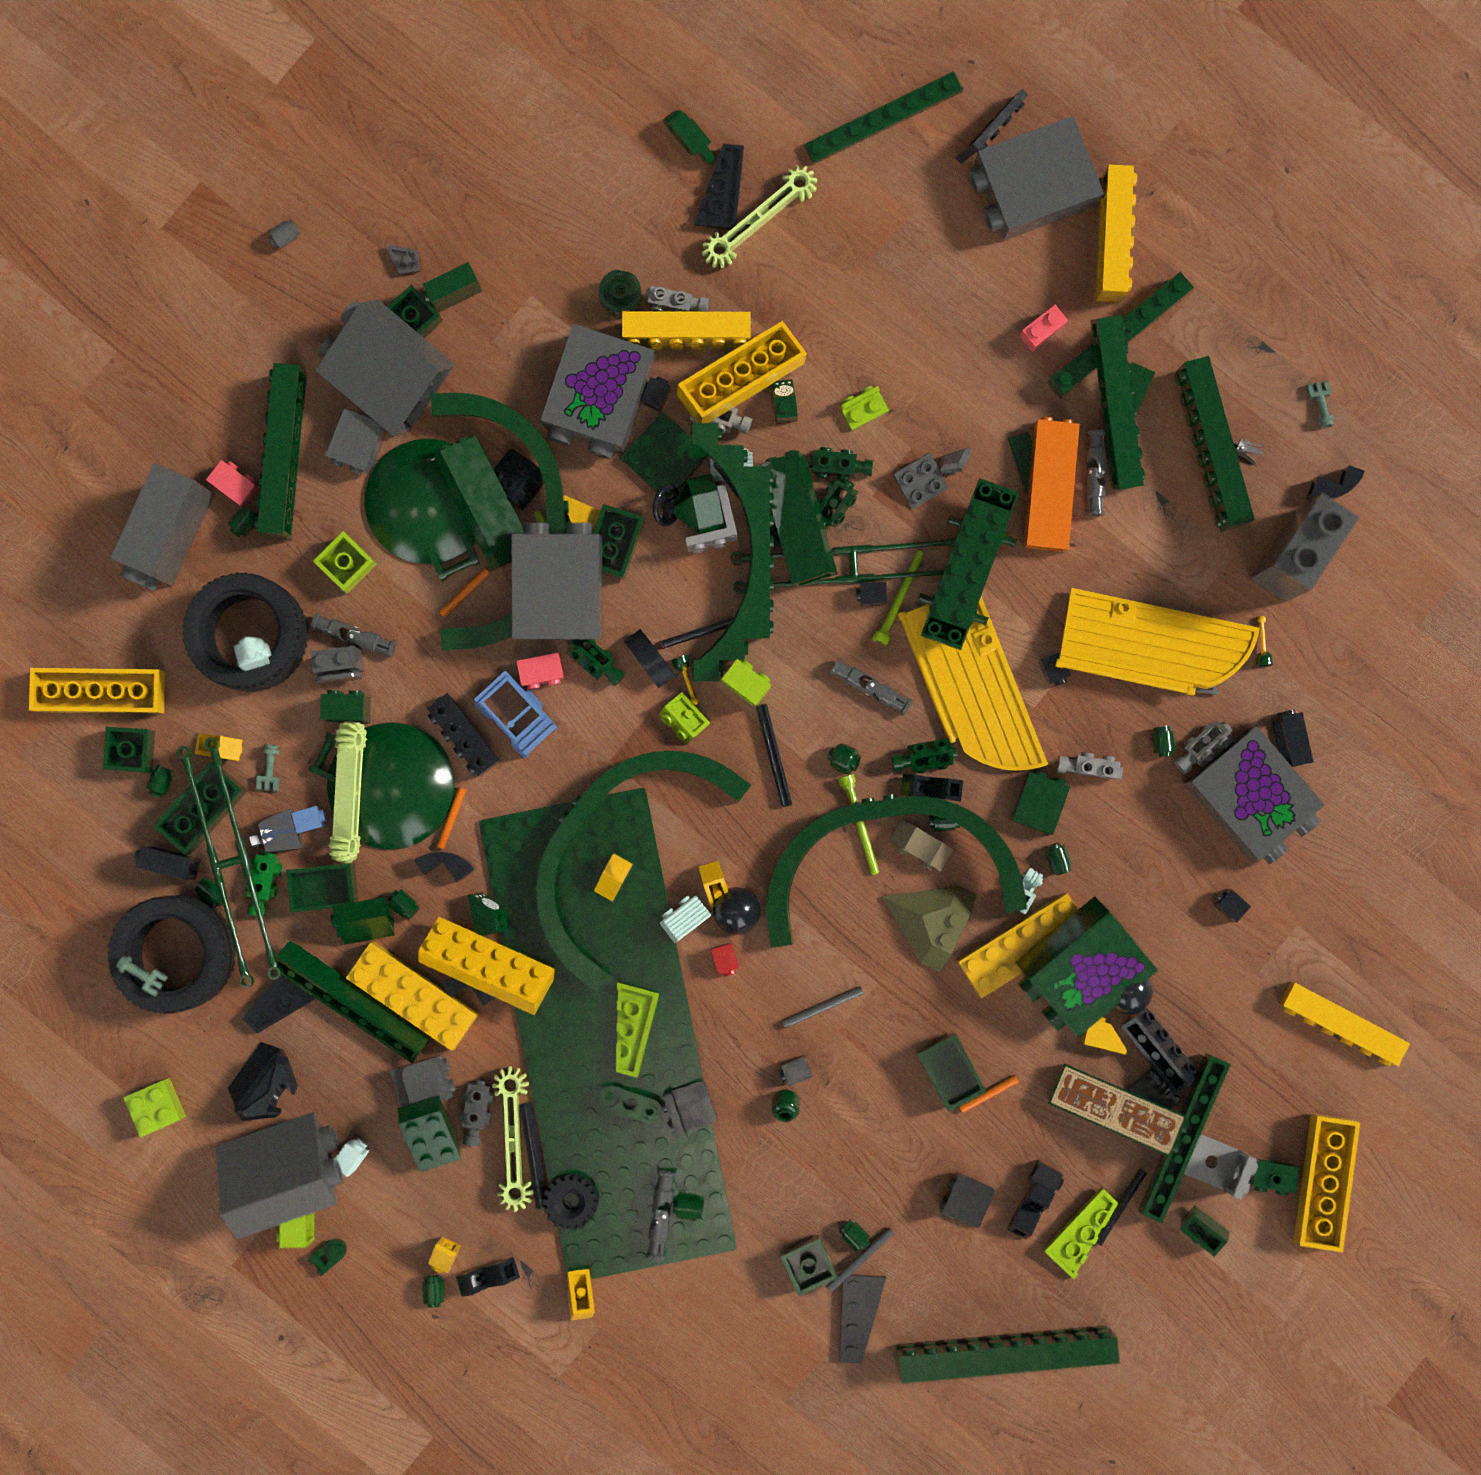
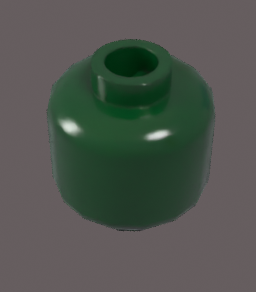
M840 743L835 748H831L828 760H830L832 769L850 774L852 771L857 770L861 756L856 748Z
M788 1089L776 1092L772 1097L773 1116L781 1122H790L799 1115V1096L794 1091Z

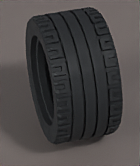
M230 573L226 576L222 575L221 578H215L212 582H208L192 598L193 601L191 604L189 603L188 610L185 612L186 617L183 619V642L186 645L185 650L188 652L187 655L191 658L192 664H195V668L202 675H205L206 678L234 690L256 692L271 689L272 686L276 687L277 684L283 683L299 667L300 661L302 662V657L305 655V649L308 646V624L300 604L280 585L252 573ZM247 599L261 600L271 608L275 615L278 626L277 640L271 650V656H268L270 664L244 671L241 667L230 665L221 656L215 640L216 626L221 615L231 605Z
M160 896L138 903L137 906H133L130 911L125 913V916L120 918V922L116 924V928L112 931L113 935L110 937V943H108V968L117 989L122 992L121 994L128 1001L133 1002V1005H138L139 1008L146 1009L149 1012L153 1011V1013H178L205 1004L218 995V992L222 991L224 985L227 984V980L231 977V971L234 969L235 946L229 925L226 923L227 920L222 917L221 913L217 912L216 908H212L205 901L191 896ZM174 918L181 920L191 926L201 940L203 946L201 969L195 979L182 989H171L164 986L159 989L152 985L151 987L158 991L157 995L153 996L142 989L146 983L145 981L126 970L124 973H121L116 966L123 956H129L132 958V964L147 972L142 960V947L148 932L164 919Z

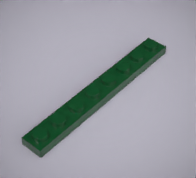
M953 71L805 143L804 148L814 165L962 93L963 88Z

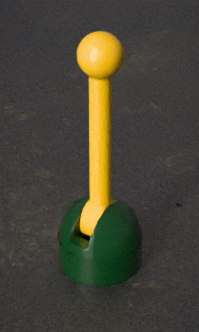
M1259 616L1257 621L1260 624L1262 651L1256 656V667H1269L1274 664L1271 653L1266 651L1264 630L1266 618Z
M688 655L672 659L674 668L683 673L691 697L690 701L694 706L697 705L698 699L694 696L686 672L690 665Z

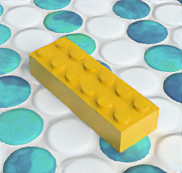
M1109 164L1102 176L1101 187L1104 195L1100 203L1096 301L1121 302L1132 288V278H1129V270H1132L1133 257H1130V249H1133L1134 236H1131V228H1134L1135 215H1132V207H1135L1136 194H1133V186H1136L1137 173H1134V166Z
M622 311V338L625 341L649 347L652 350H660L662 347H670L672 350H682L683 347H691L693 350H703L704 347H712L714 350H724L725 347L737 349L750 341V312Z
M781 321L680 382L676 395L697 423H709L804 365L807 353L785 323Z
M30 668L29 711L164 714L165 671L159 669Z
M1063 893L956 960L977 995L983 998L1022 974L1023 971L1015 962L1078 909L1068 893Z
M438 917L418 951L419 963L535 1015L554 980L553 968L441 917Z
M375 941L370 942L346 977V979L451 1051L456 1049L480 1014L455 996L451 997L445 989Z
M1311 1113L1293 1240L1299 1246L1343 1252L1360 1122L1356 1120Z

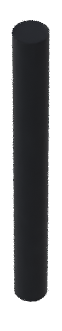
M734 617L662 640L664 649L726 629Z
M1139 1169L1118 1202L1106 1226L1101 1229L1098 1235L1099 1238L1096 1241L1098 1245L1102 1246L1147 1175L1143 1170Z

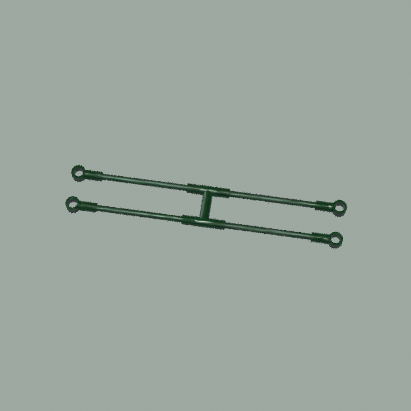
M948 538L942 541L875 546L868 544L833 547L831 551L834 555L849 554L850 575L826 578L808 585L874 582V580L943 575L945 570L874 575L873 573L859 574L857 554L891 549L945 545L951 547L954 546L957 538ZM736 551L731 555V562L734 565L750 562L751 553L741 554ZM770 553V557L784 558V553ZM735 555H739L741 557V560L739 562H735L733 560V557ZM736 581L733 584V591L736 594L744 593L747 583ZM791 581L774 582V588L794 586ZM737 584H741L743 586V589L741 591H737L735 589V586Z
M209 738L205 742V747L210 750L213 764L217 769L236 838L235 844L238 856L218 861L193 776L194 770L190 759L192 750L187 746H181L177 749V756L182 759L185 774L189 778L207 844L206 850L214 880L219 888L235 946L241 975L239 983L242 987L248 988L254 984V977L249 974L246 960L242 955L224 889L225 883L221 869L241 864L244 877L247 878L267 951L266 957L270 968L268 976L273 980L279 979L283 975V970L277 964L275 953L272 951L252 879L253 874L244 841L240 836L221 766L220 742L216 738ZM212 740L215 742L214 748L210 747V742ZM183 749L187 751L186 756H182ZM274 969L278 971L277 977L272 973ZM245 977L250 980L248 985L244 983Z

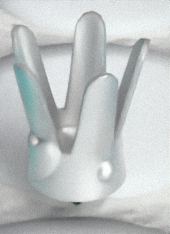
M1240 439L1238 444H1234L1237 456H1242L1256 465V461L1248 456L1245 451L1261 455V450L1250 445L1261 447L1265 445L1254 444L1248 440Z

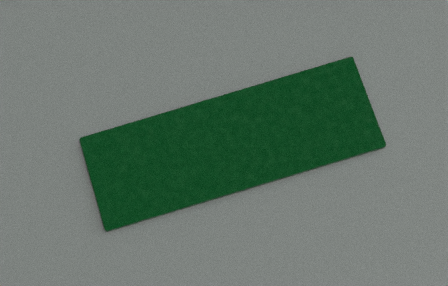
M644 788L606 795L569 842L557 870L555 882L556 905L566 933L580 951L609 973L597 991L576 977L559 960L544 934L537 909L536 889L540 863L550 839L560 826L558 820L565 811L569 814L573 809L572 802L483 819L479 822L494 902L504 909L508 919V930L500 932L503 946L554 969V980L535 1015L515 1007L549 1185L555 1178L563 1174H581L584 1176L583 1178L591 1181L592 1186L596 1188V1194H598L597 1210L589 1223L585 1224L582 1228L579 1227L572 1231L571 1229L562 1230V1227L558 1226L566 1273L589 1269L590 1280L736 1249L735 1235L712 1123L690 1130L685 1135L677 1138L676 1133H671L668 1121L671 1119L668 1112L664 1113L662 1111L661 1118L655 1124H644L604 1106L599 1097L602 1088L613 1084L655 1097L661 1103V1100H664V1093L698 1081H704L677 944L673 942L660 925V922L664 920L662 915L670 910L647 793ZM616 854L631 862L633 866L614 900L611 901L594 892L612 855ZM617 982L660 993L638 1077L616 1072ZM628 1097L624 1099L625 1107H635L636 1103L633 1098ZM651 1107L645 1110L648 1115H652L654 1112ZM657 1170L676 1172L672 1184V1190L674 1191L673 1201H678L679 1196L695 1198L704 1202L702 1219L693 1221L676 1218V1214L672 1213V1201L671 1214L668 1221V1241L665 1242L664 1247L665 1260L646 1258L650 1245L648 1236L652 1221L654 1189L657 1188L658 1183ZM574 1193L566 1194L562 1200L564 1207L570 1210L577 1208L579 1205L578 1196ZM665 1202L661 1203L658 1208L666 1210Z

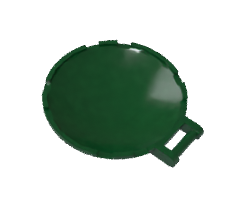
M417 439L397 446L377 463L368 479L365 490V513L374 536L388 551L412 563L433 564L440 580L443 582L450 575L472 565L475 567L480 564L472 547L476 543V539L433 458L439 452L438 449L446 444H450V446L455 444L439 439ZM468 553L469 558L443 569L442 564Z
M387 722L366 727L364 730L367 731V740L365 742L366 748H363L358 827V836L361 839L359 842L374 848L387 850L407 848L418 844L432 835L441 826L450 811L455 791L454 773L450 760L433 737L411 725ZM327 732L324 737L326 740L314 765L311 764L309 771L327 779L328 800L334 815L337 752L328 771L321 769L333 743H336V739H334L336 736Z

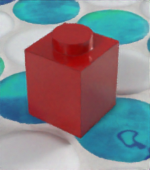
M732 943L711 949L718 974L723 973L724 977L735 974V969L739 968Z

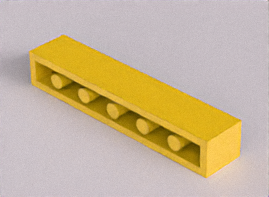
M1289 982L1279 1002V1005L1284 1007L1283 1011L1287 1014L1302 1016L1304 1023L1312 1027L1315 1024L1321 1026L1323 1033L1331 1037L1334 1034L1341 1037L1340 1042L1350 1047L1355 1044L1360 1047L1359 1052L1369 1057L1374 1054L1379 1057L1378 1062L1388 1067L1391 1064L1399 1066L1410 1045L1409 1042L1295 982Z

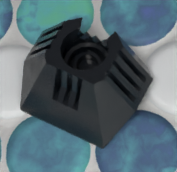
M260 1042L229 1085L228 1091L235 1105L234 1112L242 1121L275 1118L280 1115L282 1108L276 1107L279 1097L285 1089L291 1095H295L298 1084L284 1049Z

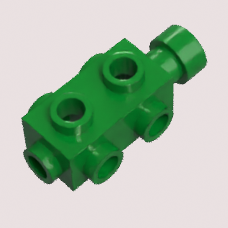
M264 851L263 855L256 854V857L252 859L250 864L255 890L258 884L262 885V890L260 892L256 890L263 917L265 913V900L271 901L272 897H276L278 885H275L277 876H281L283 864H280L281 859L275 858L276 854ZM263 863L267 864V869L265 871L261 870ZM246 882V885H245V891H247V895H246V896L251 897V893H250V889H249V886H248V882ZM252 900L251 905H248L247 914L257 916Z

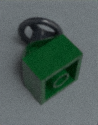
M712 473L686 479L681 492L671 484L664 485L657 491L653 500L652 510L654 519L659 525L664 527L670 526L679 518L698 534L725 529L718 491ZM666 491H671L674 496L671 499H666L663 494ZM659 502L662 504V518L659 514Z

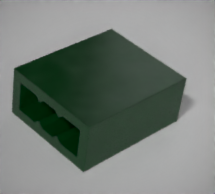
M469 262L423 283L425 291L422 294L427 304L429 303L439 313L483 291Z
M1034 770L1033 773H1027L1010 821L1048 835H1053L1070 786L1065 785V780L1054 777V780L1045 778V773Z
M384 897L333 906V915H330L331 925L333 928H336L337 937H341L344 945L395 936L394 917Z

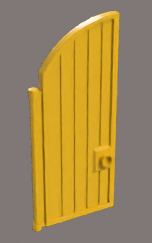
M1071 588L1059 659H1057L1055 667L1073 669L1194 696L1196 691L1194 687L1203 689L1215 687L1233 676L1244 665L1255 647L1260 628Z
M982 596L977 606V614L989 617L986 626L975 621L968 630L961 651L920 636L929 614L930 605L927 604L907 613L904 611L897 614L909 640L946 738L950 739L951 744L958 738L965 754L982 764L1002 770L1022 771L1048 765Z

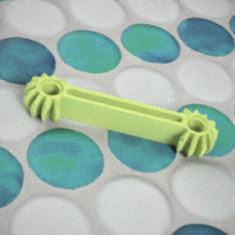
M798 165L795 166V172L788 169V175H784L782 178L786 183L782 188L722 238L719 237L718 232L715 233V239L708 236L707 240L709 243L705 242L702 244V247L706 249L702 251V256L707 257L705 259L706 264L713 261L712 268H716L717 264H720L721 269H724L725 262L731 266V259H736L737 257L733 250L796 197H800L801 202H804V196L809 199L812 198L811 192H816L817 189L815 186L817 178L813 177V170L806 173L807 167L804 166L802 170H799ZM801 180L805 185L797 187L794 185V182ZM789 192V194L786 197H784L774 207L769 209L773 204H775L779 199H781L786 193ZM748 225H750V227L747 228L743 233H741L737 238H735L732 242H729L742 230H744ZM723 247L725 252L718 255L714 252V249Z
M351 720L339 724V730H336L337 735L334 738L336 739L335 747L338 750L333 836L330 837V844L328 845L332 860L344 864L352 863L353 860L357 859V854L360 853L359 847L361 845L359 841L361 838L358 836L362 759L363 748H366L365 742L367 740V731L364 730V724Z
M509 1066L507 1073L503 1068L499 1070L501 1076H494V1079L499 1083L492 1084L493 1088H499L494 1093L495 1096L502 1093L504 1098L507 1184L500 1183L498 1185L502 1191H498L497 1196H504L499 1203L507 1202L506 1210H509L511 1205H513L514 1212H517L519 1205L522 1209H525L527 1207L525 1202L531 1203L532 1198L528 1195L534 1193V1190L527 1189L532 1184L531 1181L525 1184L522 1181L519 1093L527 1094L528 1091L522 1087L528 1086L529 1082H522L527 1075L524 1073L519 1076L520 1068H517L513 1073L512 1066ZM506 1080H514L516 1089H507L505 1086ZM509 1097L513 1098L514 1125H510ZM512 1152L516 1153L517 1180H514L512 1175ZM518 1188L521 1196L519 1198L512 1197L510 1189Z

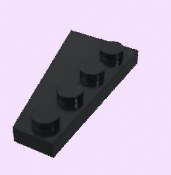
M1021 89L997 113L996 118H993L983 128L982 132L970 142L968 148L957 156L956 160L962 165L976 152L978 153L979 150L985 149L988 146L986 144L987 140L990 139L992 141L1000 133L998 128L1001 125L1003 127L1011 121L1013 118L1011 116L1012 112L1017 113L1025 105L1023 100L1028 94Z
M722 145L694 226L728 230L736 226L744 153L743 145Z

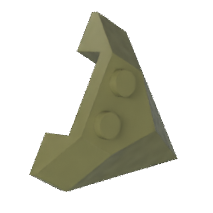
M958 886L882 896L920 963L941 972L968 921L977 896Z

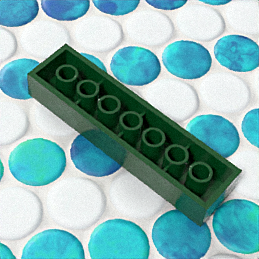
M1206 356L1184 362L1176 371L1175 382L1181 388V403L1187 409L1186 421L1188 426L1192 427V442L1199 452L1197 460L1199 466L1203 467L1204 485L1210 491L1209 503L1215 509L1216 516H1214L1216 527L1220 528L1221 532L1244 527L1254 521L1255 517L1210 357Z
M273 363V369L269 371L271 390L267 392L269 411L265 413L267 432L263 434L265 453L261 455L263 474L259 476L261 495L257 497L259 516L255 518V529L265 538L291 540L307 373L299 365Z

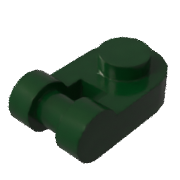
M332 1239L307 1261L318 1269L317 1273L321 1277L346 1255L347 1245L342 1239ZM323 1255L329 1260L326 1264L320 1259Z

